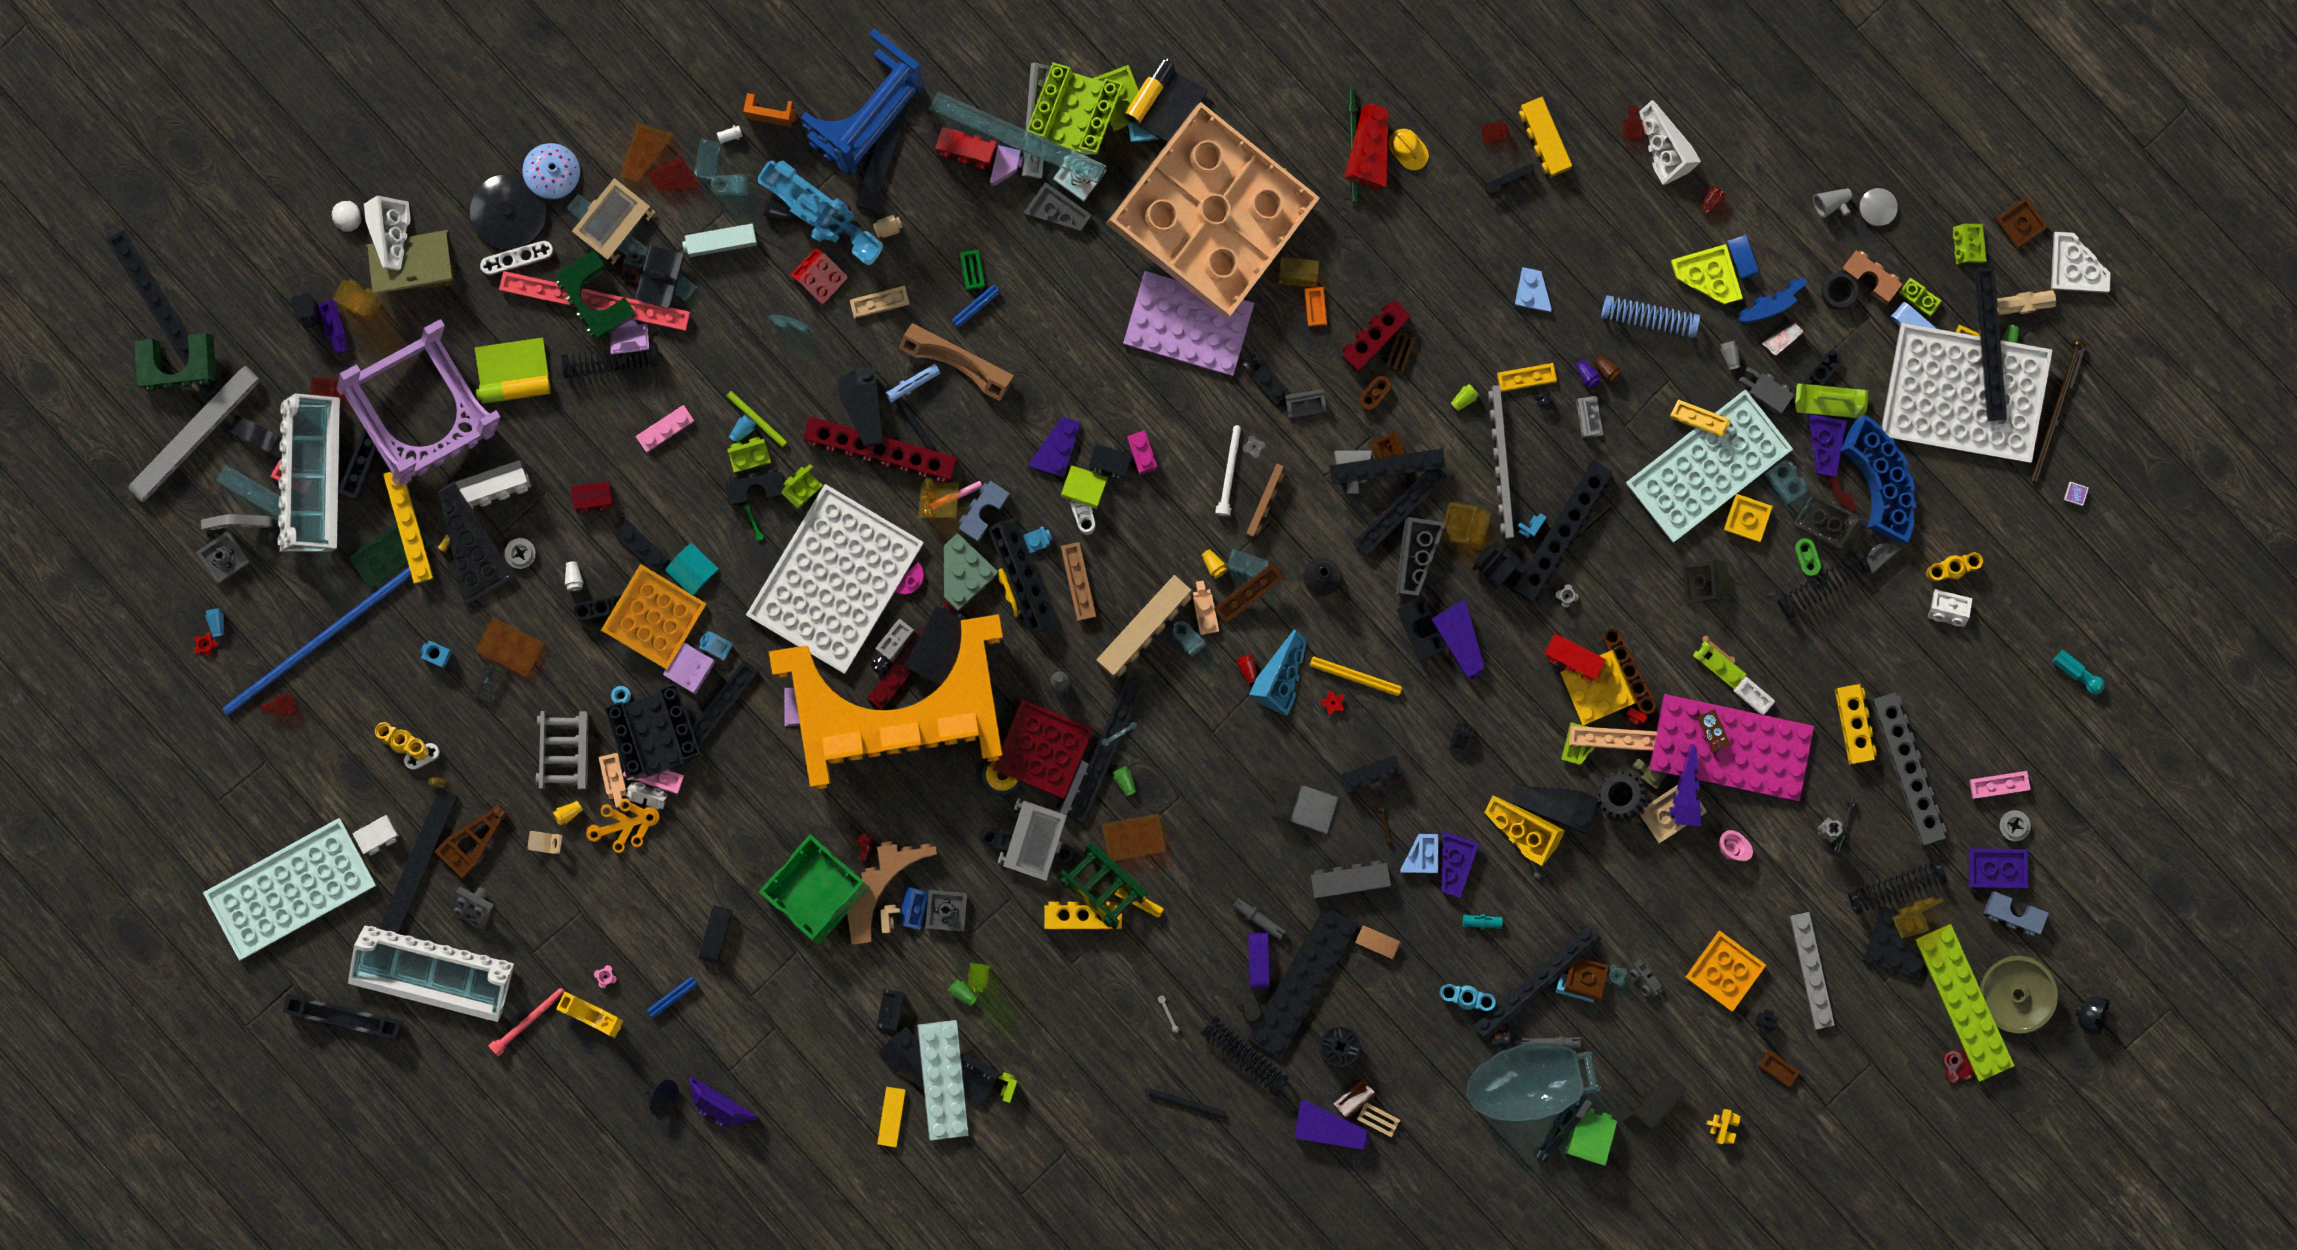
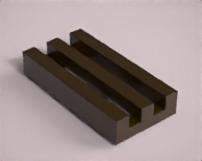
M1398 331L1385 367L1404 373L1416 337ZM1403 337L1404 339L1395 364L1391 365L1399 339ZM1407 339L1411 340L1402 367L1399 368V361Z

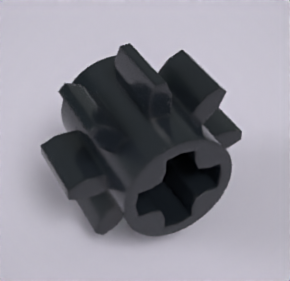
M1764 1009V1013H1758L1755 1026H1759L1760 1032L1769 1033V1030H1775L1778 1017L1774 1016V1011Z

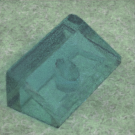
M700 139L694 170L695 178L714 180L720 143Z

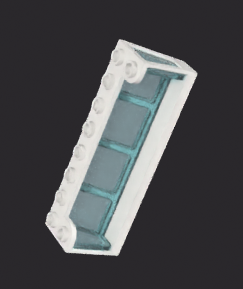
M295 393L281 404L283 421L280 425V431L283 433L280 442L282 459L279 464V468L282 470V478L279 480V488L281 489L279 508H281V515L278 519V525L281 527L278 536L280 551L331 552L337 548L340 398Z
M364 926L354 944L348 984L498 1022L503 1012L514 964L505 960L490 958L486 955L474 954L467 950H458L447 945L443 946L431 941L415 939L412 936L380 930L373 926Z

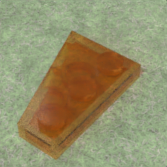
M637 123L619 177L639 183L674 137V134Z

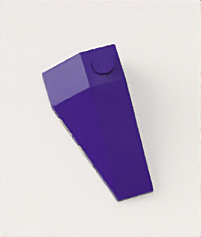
M1690 744L1673 799V807L1669 809L1670 819H1673L1675 824L1701 826L1700 800L1696 796L1699 790L1698 778L1695 777V773H1698L1697 747L1695 744Z

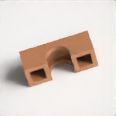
M1856 250L1840 271L1850 274L1856 281L1864 274L1871 275L1876 282L1875 289L1871 295L1885 305L1889 303L1902 285L1896 275L1892 273L1889 275L1884 271L1885 268L1881 264L1870 261L1869 256L1863 251L1858 252Z

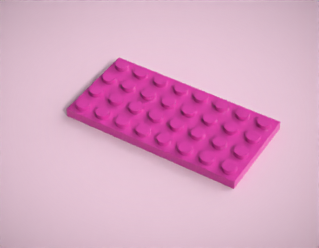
M1664 694L1649 770L1681 776L1690 744H1695L1698 762V773H1695V777L1699 781L1800 801L1814 726ZM1715 709L1730 745L1711 752L1697 717Z

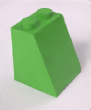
M1589 1108L1581 1121L1571 1131L1565 1153L1605 1166L1617 1121L1613 1120L1614 1116L1607 1113H1602L1601 1116L1595 1114L1594 1109Z

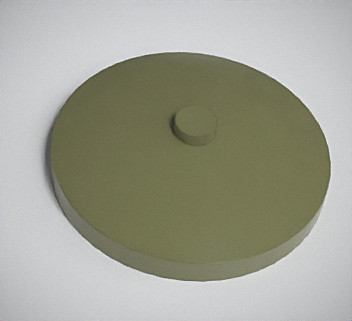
M2010 956L1999 960L1986 972L1980 986L1996 1026L2012 1033H2027L2042 1027L2051 1018L2058 1003V987L2053 974L2043 963L2027 956Z

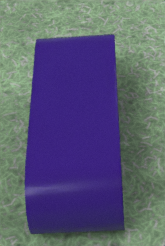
M1248 933L1250 989H1269L1268 933Z

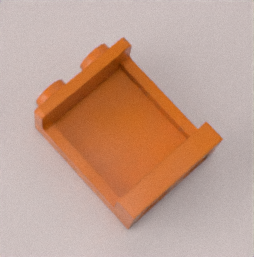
M747 93L743 111L746 119L791 127L792 122L795 123L797 111L791 101H788L786 111L757 107L755 94Z

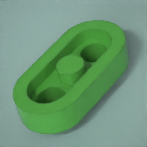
M1804 538L1799 540L1795 545V553L1801 571L1806 576H1814L1821 569L1815 545L1810 539ZM1805 545L1807 552H1803L1801 546ZM1807 564H1812L1813 570H1808Z

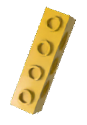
M1857 684L1835 689L1849 765L1875 760L1874 756L1877 755L1875 745H1872L1870 738L1873 737L1871 726H1868L1867 723L1869 711L1867 707H1864L1863 699H1865L1864 688ZM1850 700L1857 703L1856 710H1851L1848 707ZM1853 719H1858L1861 722L1860 729L1853 728ZM1857 738L1864 740L1865 745L1863 748L1856 746Z
M1048 902V906H1045V929H1113L1106 926L1103 921H1100L1097 918V913L1088 905H1079V902H1068V905H1060V902ZM1106 902V905L1103 906L1109 912H1112L1118 906V902ZM1062 910H1066L1070 914L1069 919L1066 921H1061L1058 917L1059 912ZM1081 910H1086L1089 913V917L1085 921L1078 919V913ZM1121 913V914L1117 917V919L1119 920V924H1118V927H1117L1116 929H1122V913Z

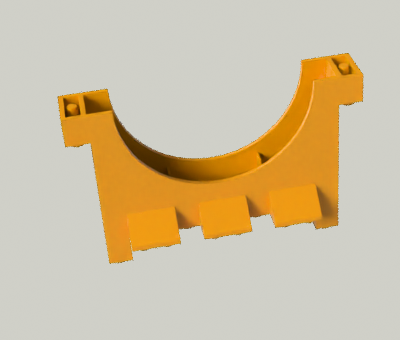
M999 614L961 620L960 651L947 679L934 693L924 700L896 710L866 709L841 698L832 691L819 675L811 657L810 648L807 645L769 651L772 675H777V678L790 677V673H792L810 787L814 786L815 790L825 789L827 784H831L828 761L830 764L844 762V758H849L850 761L863 759L862 755L866 754L870 758L881 756V752H887L889 755L901 753L900 749L905 748L908 752L920 750L919 746L926 745V748L938 747L940 742H945L947 746L958 744L957 740L964 739L965 743L977 741L976 737H979L983 759L987 758V762L999 760V756H1002V749L984 644L986 641H988V645L1000 643L999 639H1003Z

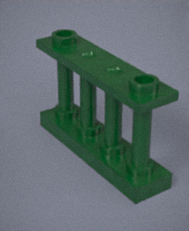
M1091 841L1085 849L1084 854L1086 858L1069 874L1062 870L1058 879L1064 888H1069L1097 913L1106 926L1112 927L1115 930L1119 924L1117 917L1133 901H1138L1142 904L1146 900L1148 892ZM1091 863L1097 864L1100 867V871L1083 887L1074 880ZM1105 875H1109L1114 880V883L1096 900L1088 892ZM1119 888H1123L1128 892V896L1112 912H1109L1103 904Z

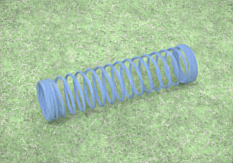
M1606 295L1602 319H1608L1612 302L1610 321L1612 320L1618 301L1616 322L1624 303L1622 323H1624L1630 304L1629 325L1636 305L1635 326L1642 306L1640 327H1642L1648 308L1646 328H1648L1654 309L1653 330L1660 310L1658 331L1666 312L1664 332H1666L1672 313L1670 334L1678 314L1676 335L1684 315L1682 336L1690 317L1688 337H1696L1700 321V315L1694 314L1692 319V313H1689L1686 319V312L1684 311L1680 318V311L1678 310L1674 317L1673 309L1668 315V308H1665L1662 314V307L1660 306L1656 313V306L1654 305L1650 312L1649 304H1647L1644 310V303L1642 302L1638 309V302L1636 301L1632 308L1631 300L1626 307V299H1623L1620 305V298L1618 297L1614 304V297Z

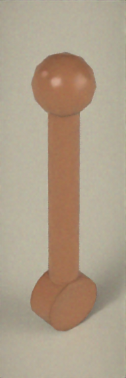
M1704 636L1702 638L1703 642L1706 640L1718 651H1720L1723 655H1725L1729 660L1735 663V658L1733 656H1728L1724 651H1722L1713 642H1711L1708 636Z

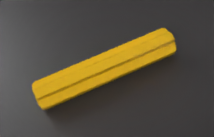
M1119 888L1114 895L1124 900L1128 896V892L1123 888ZM1148 899L1142 904L1138 901L1131 903L1157 918L1161 916L1164 910L1161 906Z

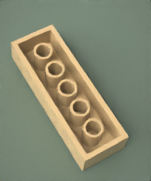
M1173 575L1097 658L1096 663L1112 678L1116 675L1120 677L1126 671L1127 667L1125 665L1129 661L1133 663L1139 656L1138 651L1142 647L1146 649L1152 642L1151 637L1155 633L1158 635L1165 628L1164 623L1167 619L1171 621L1178 614V607L1180 605L1184 607L1192 597L1190 596L1191 589Z

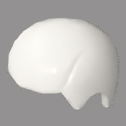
M341 201L332 210V220L335 226L344 232L355 230L362 221L359 208L351 201Z

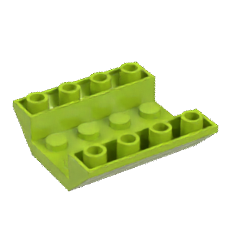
M1052 63L1026 132L1052 146L1082 155L1097 154L1123 83L1107 78L1102 82L1073 73L1070 67Z

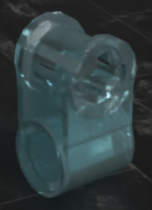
M747 175L715 176L711 180L712 191L716 195H747ZM718 182H722V185L725 186H722L721 189H718V187L714 185H718Z
M1180 621L1174 625L1172 629L1173 636L1192 658L1207 645L1188 623ZM1178 626L1180 628H1182L1183 626L1186 628L1184 631L1185 635L1183 633H1181L1180 635L1177 633V631L1179 630Z

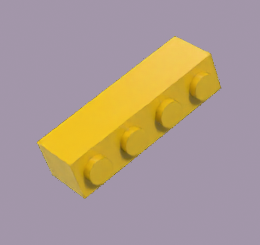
M1543 97L1521 105L1518 113L1521 121L1526 122L1528 127L1526 132L1529 139H1533L1536 145L1533 147L1537 157L1540 156L1543 161L1541 164L1543 172L1545 174L1548 173L1549 178L1570 170L1572 164Z

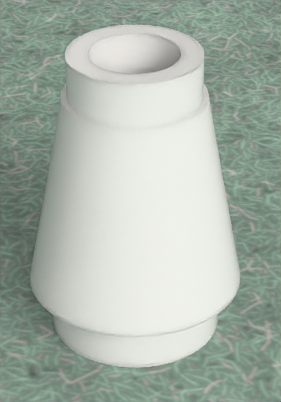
M577 562L566 563L565 586L567 590H581L584 582Z

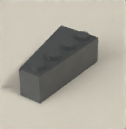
M1411 517L1405 519L1395 595L1412 598L1419 595L1442 531L1445 528V522Z

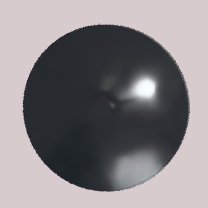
M502 174L488 179L477 189L471 201L470 218L474 230L485 243L497 249L513 250L531 244L541 234L547 219V206L544 198L537 196L527 187L522 176Z

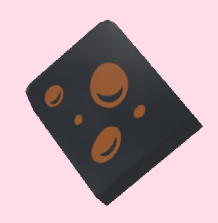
M1508 1023L1504 1024L1490 1037L1491 1045L1511 1042Z

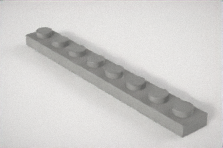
M1500 385L1492 386L1491 391H1488V400L1493 406V410H1490V421H1494L1495 429H1492L1491 432L1492 440H1496V448H1493L1494 459L1498 461V467H1495V476L1499 478L1500 486H1497V497H1501V505H1498L1499 516H1503L1500 532L1506 540L1513 539L1514 534Z

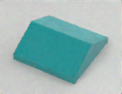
M692 543L683 549L665 569L676 582L693 596L719 570Z

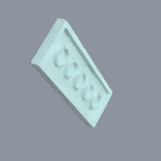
M957 1021L918 1025L929 1140L968 1136Z

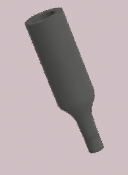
M1059 671L1051 676V688L1055 693L1063 694L1068 691L1070 681L1066 673Z

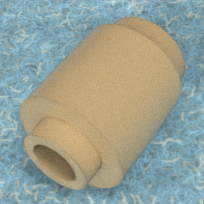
M895 215L879 219L873 224L878 238L900 233V228H903L900 218H896Z

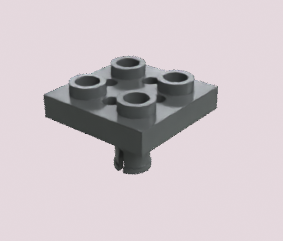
M226 531L196 552L217 584H220L250 563L229 531Z
M459 887L450 912L457 918H462L474 927L484 930L488 924L494 904L484 900L488 896V892L484 888H477L475 894Z
M929 890L925 928L964 932L967 893Z

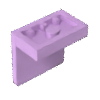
M683 642L669 668L663 674L696 695L716 662Z

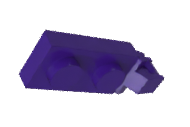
M329 299L318 305L327 341L332 343L335 353H343L348 350L343 325L335 299Z

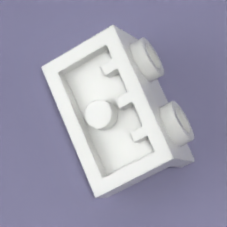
M1935 589L1928 618L1937 622H1946L1954 626L1965 627L1970 617L1972 598Z

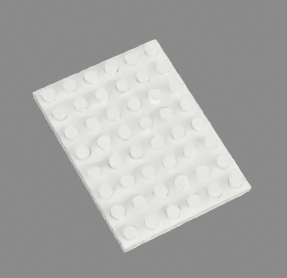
M1901 323L1882 430L1889 437L2032 463L2052 349L2000 340L2007 420L1987 421L1980 337Z
M825 484L746 616L798 647L807 645L813 656L846 674L924 542Z

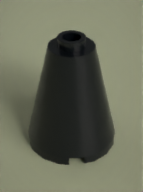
M1317 558L1306 566L1303 573V581L1306 588L1313 594L1327 596L1335 592L1339 587L1341 571L1334 561L1327 558ZM1320 572H1325L1327 575L1323 576Z

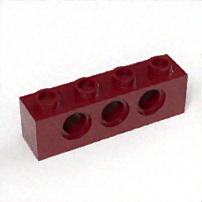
M1395 300L1392 303H1386L1381 309L1383 313L1379 317L1375 315L1368 322L1370 326L1366 330H1360L1355 336L1357 340L1353 344L1349 342L1342 349L1344 353L1341 358L1357 373L1411 318V315ZM1390 317L1393 320V324L1386 326L1383 323V319ZM1370 332H1379L1380 338L1377 340L1372 339ZM1363 344L1367 347V351L1359 353L1356 347Z

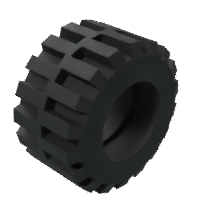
M1618 771L1617 775L1613 772L1610 774V778L1606 776L1604 778L1606 782L1604 784L1600 783L1599 787L1601 790L1597 792L1599 796L1597 799L1601 809L1612 820H1618L1620 823H1624L1625 820L1628 823L1632 822V818L1637 820L1640 813L1642 815L1645 813L1644 807H1648L1646 802L1649 800L1647 788L1636 775H1632L1627 771L1626 773ZM1622 788L1632 789L1633 797L1628 804L1624 806L1614 805V795L1618 790Z

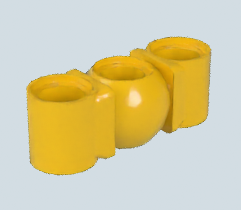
M1976 552L1961 557L1952 555L1941 563H1935L1930 566L1926 571V576L1932 582H1938L1947 578L1959 579L1965 573L1980 568L1983 558ZM1970 557L1977 560L1976 567L1969 564L1968 560ZM1951 563L1958 564V572H1953L1950 569ZM1933 568H1938L1940 570V577L1937 578L1933 576Z
M386 722L376 726V736L383 744L389 745L395 752L406 753L418 761L427 758L429 754L427 746L422 740L412 736L409 731L398 730ZM385 731H389L388 735L382 736ZM401 739H405L403 744H398ZM417 747H421L419 752L414 753Z

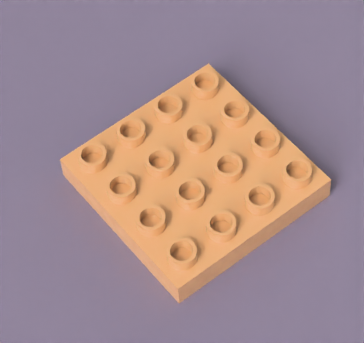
M1200 102L1106 224L1223 318L1227 319L1245 298L1320 197Z

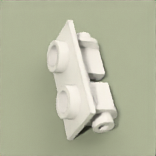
M632 782L627 789L626 795L630 801L643 804L644 798H646V806L657 810L664 808V801L668 796L662 789H652L646 787L641 782Z

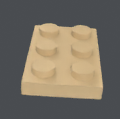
M1677 786L1649 803L1647 808L1644 807L1645 813L1643 815L1639 814L1658 844L1687 826L1675 824L1673 819H1670L1669 809L1673 807ZM1700 802L1701 816H1702V815L1705 814L1707 811H1706V809L1704 808V806L1702 805V803Z

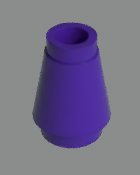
M1584 359L1575 365L1585 386L1592 388L1601 381L1600 374Z

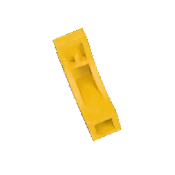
M564 992L556 1008L614 1038L623 1022L619 1017L567 992Z

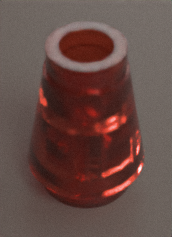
M1715 185L1712 189L1709 188L1700 209L1710 214L1725 200L1726 193Z

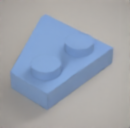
M1522 267L1515 306L1551 312V305L1541 271Z
M1418 834L1400 869V873H1438V834Z

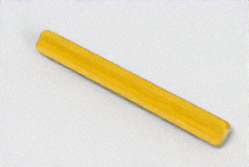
M1312 657L1310 666L1395 696H1399L1402 687L1317 657Z

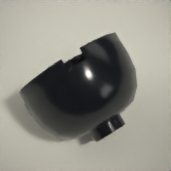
M2097 996L2089 997L2082 1005L2079 1004L2077 1006L2075 1015L2078 1016V1023L2085 1032L2095 1036L2102 1032L2107 1019L2105 1009L2109 1010L2110 1006L2109 999Z

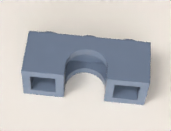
M992 481L988 484L984 483L979 491L981 493L978 500L974 499L968 507L970 512L967 516L963 515L958 522L960 525L959 531L976 542L980 541L989 527L988 524L980 519L981 510L990 506L1000 511L1010 496L1009 492Z
M1991 892L1983 913L1988 916V920L1996 923L1999 920L2006 923V927L2014 930L2017 927L2024 930V934L2032 937L2035 934H2041L2048 912L2033 906H2027L2024 915L2016 917L2010 910L2012 898L1997 892Z

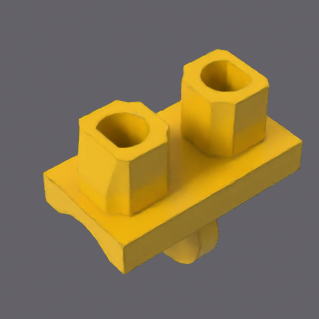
M1724 1109L1720 1123H1718L1720 1116L1715 1114L1713 1122L1707 1120L1706 1124L1711 1125V1134H1716L1717 1127L1719 1128L1715 1143L1734 1144L1736 1134L1727 1132L1728 1124L1738 1126L1741 1116L1731 1113L1732 1110Z

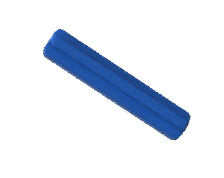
M992 285L953 318L952 321L955 326L961 327L1000 293V290L995 285Z
M693 977L687 979L647 1010L648 1014L655 1018L698 985Z

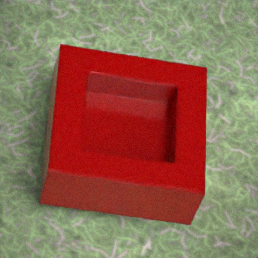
M1632 707L1625 714L1629 717L1628 720L1636 725L1638 723L1643 724L1647 718V715Z

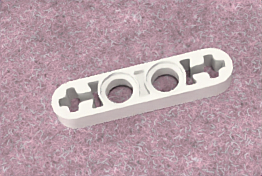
M540 241L486 257L481 261L480 267L486 275L498 274L546 260L553 255V247L547 241ZM543 245L550 249L547 250L546 255L543 252L537 253V258H535V253L532 248H535L536 251L542 250ZM528 250L531 252V258L525 261L521 259V253ZM505 256L513 258L511 265L505 266L502 260ZM499 258L502 268H499L498 265L492 266L491 271L484 268L487 266V262L490 261L491 264L497 263L496 259Z

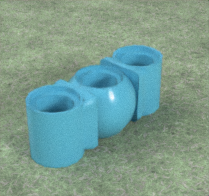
M1447 984L1440 989L1442 1000L1457 1004L1464 1010L1474 1008L1489 1011L1495 1006V998L1491 994L1478 992L1476 988L1469 985L1460 987ZM1450 987L1453 989L1454 995L1452 998L1444 996L1445 988ZM1465 992L1472 994L1473 999L1470 1003H1465L1462 999ZM1483 997L1490 998L1491 1005L1489 1008L1482 1006L1481 1000Z

